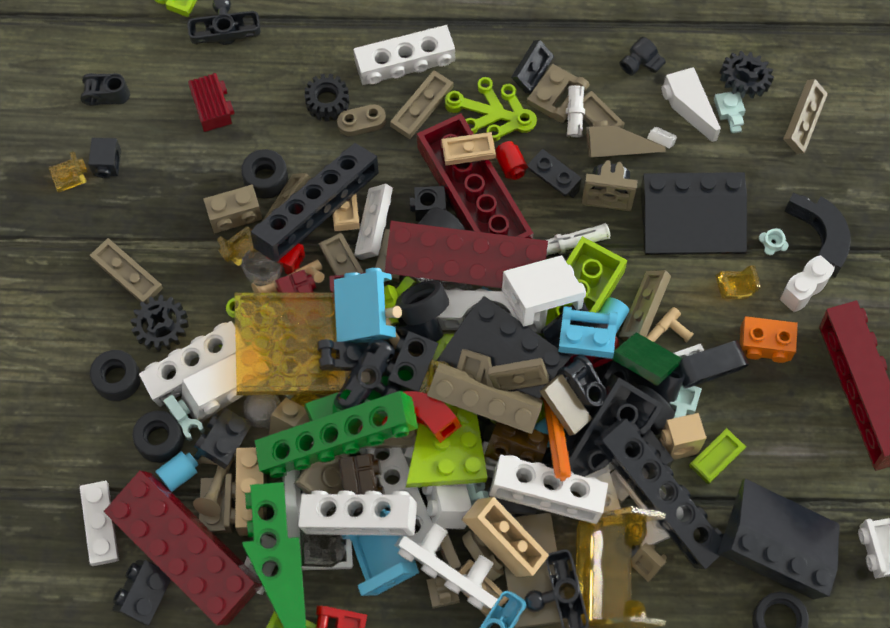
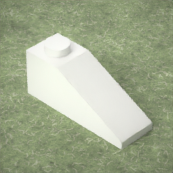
M694 67L666 75L664 85L662 86V94L665 100L668 99L671 107L710 141H717L721 128Z

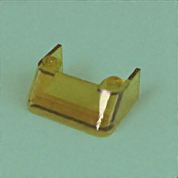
M631 506L603 512L597 524L579 521L577 526L576 574L589 620V627L653 628L665 626V620L646 618V610L643 603L631 600L632 546L640 545L647 535V522L665 519V513ZM582 614L581 618L584 626L587 622L585 614Z

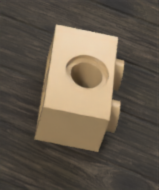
M699 413L666 421L658 440L674 460L699 454L706 440Z

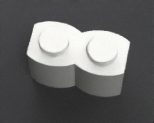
M821 255L814 257L806 264L803 272L794 275L789 280L780 301L793 312L801 310L807 305L812 295L823 290L834 271V267Z

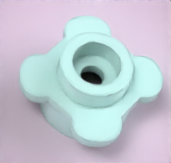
M771 229L767 233H761L759 236V241L764 244V252L767 255H773L774 252L786 251L788 249V242L785 241L786 238L781 229Z

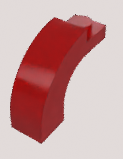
M404 392L413 399L417 423L427 427L440 443L462 427L455 414L442 401L427 396L428 394L423 392ZM388 416L383 419L382 425L386 423Z

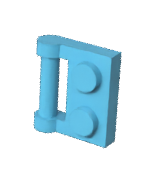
M564 306L558 352L613 359L618 313L609 312V314L578 311L572 310V307ZM570 320L608 325V328L570 325Z

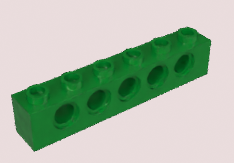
M398 391L255 440L259 471L270 475L271 478H281L286 476L289 471L305 470L310 468L313 463L329 462L334 460L337 455L353 454L358 452L359 448L367 445H381L385 439L391 437H405L409 435V431L418 429L413 399L404 392ZM388 416L386 423L382 425L383 419ZM363 424L362 430L358 433L359 427ZM338 433V437H337V439L334 441V437H335V435ZM314 441L313 447L310 449V445Z

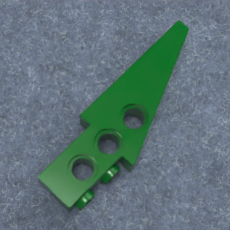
M284 482L250 485V492L245 493L246 510L252 509V520L247 521L248 537H254V541L243 542V549L282 627L306 628L299 537L288 538ZM262 507H270L274 511V516L270 520H263L259 517L258 512ZM267 534L274 536L276 539L275 546L269 549L264 548L260 544V539ZM268 562H273L278 566V573L275 576L267 577L263 574L262 567Z

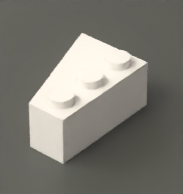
M253 344L183 379L181 399L190 410L191 417L203 422L248 392L264 386L268 380L270 370Z

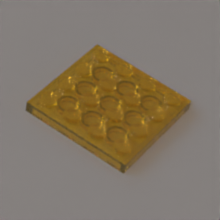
M235 293L236 395L334 394L340 391L345 383V371L319 369L321 352H318L317 342L320 340L329 339L337 342L335 293ZM331 353L332 357L336 359V353Z

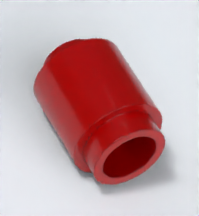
M512 141L500 144L495 150L496 159L505 177L508 179L512 178L513 180L523 177L528 165L518 146L514 145Z

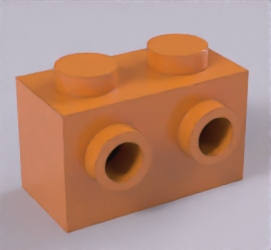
M745 316L741 324L739 344L745 356L749 359L769 358L778 363L791 361L796 353L798 323Z

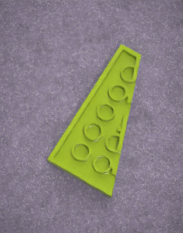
M443 334V337L437 341L439 344L431 361L425 389L426 394L429 392L437 370L434 363L454 334ZM445 403L455 414L462 427L441 443L427 427L418 424L405 488L486 483L488 477L476 413Z

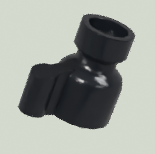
M640 37L629 50L630 55H626L619 62L623 71L631 76L639 70L640 65L656 73L666 63L665 59L658 54V50L653 42L646 37Z

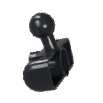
M213 0L212 6L218 15L193 18L188 21V34L191 42L196 45L205 42H219L222 45H229L235 42L236 39H244L251 36L257 37L261 33L259 16L256 11L227 14L231 8L230 0ZM251 16L254 25L244 26L243 17ZM203 22L206 31L197 32L195 24Z
M376 339L368 344L334 399V405L342 411L363 404L372 390L381 394V397L401 391L394 384L385 385L380 382L381 376L388 366L387 363L395 354L394 348L389 343ZM373 344L379 345L375 354L368 352ZM364 370H367L370 374V381L367 384L361 379V374ZM345 389L351 391L346 400L340 398L341 393Z
M566 549L549 553V556L546 558V564L553 590L544 593L539 590H531L524 598L526 608L531 612H539L546 603L556 601L562 628H565L563 619L568 620L569 628H589V620L571 553ZM571 560L572 563V571H569L567 561ZM549 565H554L556 575L551 574ZM566 587H571L575 590V595L570 599H564L560 596L561 591ZM582 614H585L587 622L584 626L581 618Z

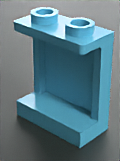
M381 268L366 269V273H346L344 278L334 280L337 342L369 343L376 339L396 338V329L393 326L386 325L384 282L392 280L391 274L382 272Z
M383 509L380 517H386L390 511ZM341 535L342 539H350L352 541L365 578V582L358 585L361 596L378 595L419 573L415 559L411 563L398 554L400 549L394 545L400 536Z

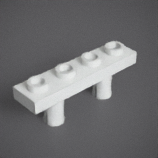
M435 523L421 544H416L406 536L399 537L394 546L400 549L398 554L411 563L414 559L423 565L421 568L423 572L433 578H436L438 575L446 580L444 586L456 594L462 591L468 595L467 601L481 610L484 606L485 608L492 609L497 598L483 590L481 583L494 564L492 561L479 555L468 574H460L436 557L435 552L448 532Z

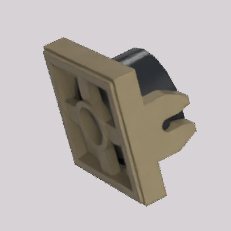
M607 160L604 164L594 167L592 174H586L581 204L631 211L638 180L630 179V171L623 167L621 162H618L616 165L611 164Z

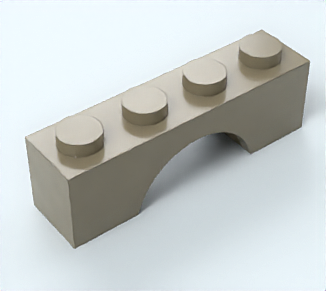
M442 363L438 365L427 395L531 434L543 401L519 391L510 392L491 388L472 379L466 372Z

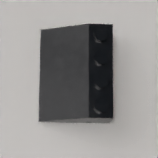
M745 172L644 173L640 190L645 255L746 254L747 191Z
M483 296L462 322L434 363V366L438 368L439 363L457 369L462 349L489 356L492 367L542 358L550 382L557 376V371L561 367L569 365L570 357L565 353L558 352L559 349L529 327H523L519 320ZM547 384L508 391H519L543 400L544 397L539 391Z
M744 478L742 479L717 554L813 600L830 596L838 569L840 524Z

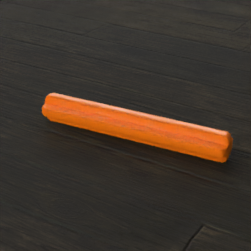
M543 399L554 475L560 481H566V478L571 477V469L564 427L546 400Z

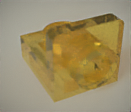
M74 151L69 153L71 160L49 167L58 193L87 182L83 174L88 172L83 158L77 159Z

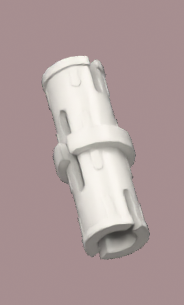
M569 86L568 108H566V114H568L567 136L582 137L583 115H585V108H583L584 87Z

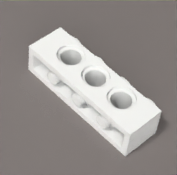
M447 25L354 48V58L362 85L376 84L381 80L400 78L412 72H423L428 68L449 65L451 62H455V47Z
M232 321L221 323L214 328L213 332L206 336L196 337L191 341L190 345L183 349L172 351L164 360L149 364L139 375L152 400L161 407L165 404L163 400L173 394L175 398L182 395L183 379L248 346ZM223 344L219 352L212 353L216 345ZM199 357V362L195 366H190L191 360ZM176 370V375L172 379L167 380V375L171 371Z
M500 455L495 467L489 496L597 524L603 514L608 483L601 482L595 477L575 475L573 472H571L570 478H566V481H560V479L555 478L554 469L547 467L543 463H530L522 461L513 455ZM517 477L526 479L528 483L520 482ZM544 484L551 485L554 490L547 489ZM571 491L579 493L581 497H575Z
M312 491L311 494H302L298 527L306 534L414 536L417 502L409 493L404 491H394L392 495H382V493L377 491H366L365 495H357L351 491H339L338 494ZM332 507H336L335 513L330 517H326L327 511ZM363 507L362 514L358 517H353L354 511L357 508ZM391 508L390 513L386 517H380L383 509Z

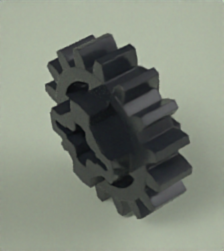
M740 51L738 56L731 53L730 58H725L719 73L722 74L720 80L726 82L724 87H731L733 89L732 94L739 92L741 93V98L748 94L751 99H754L755 94L762 97L764 92H768L774 76L771 75L773 69L767 68L768 61H760V55L755 58L752 52L745 55L743 51Z
M163 295L159 296L158 301H154L152 296L149 297L150 303L148 304L141 301L142 309H134L133 312L137 318L131 319V324L134 326L131 330L134 336H137L138 343L142 344L145 342L146 349L148 350L154 345L157 352H160L161 347L164 345L170 350V343L172 342L179 345L178 337H186V332L183 328L189 327L188 321L185 320L188 316L186 311L182 310V304L180 302L175 304L173 297L165 301ZM172 313H174L177 318L176 323H174V321L172 320ZM144 323H145V324L147 325V327H148V328H147V331H148L147 334H146V333L144 332V330H143V324H144Z

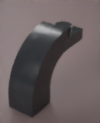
M793 193L784 212L810 224L818 232L821 239V250L818 256L821 255L834 267L831 276L836 278L850 249V232L845 218L831 202L823 197H820L816 204L811 202L806 196Z

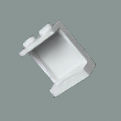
M562 255L503 272L502 291L523 327L533 324L536 312L572 303L576 310L582 309L583 300L586 297L584 285L578 282L574 276L572 266L566 263Z
M890 518L876 521L866 519L860 525L858 534L860 542L866 546L868 569L873 571L875 578L890 576Z

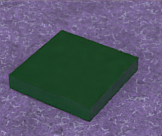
M636 332L614 351L612 360L653 384L659 385L679 366L682 358Z

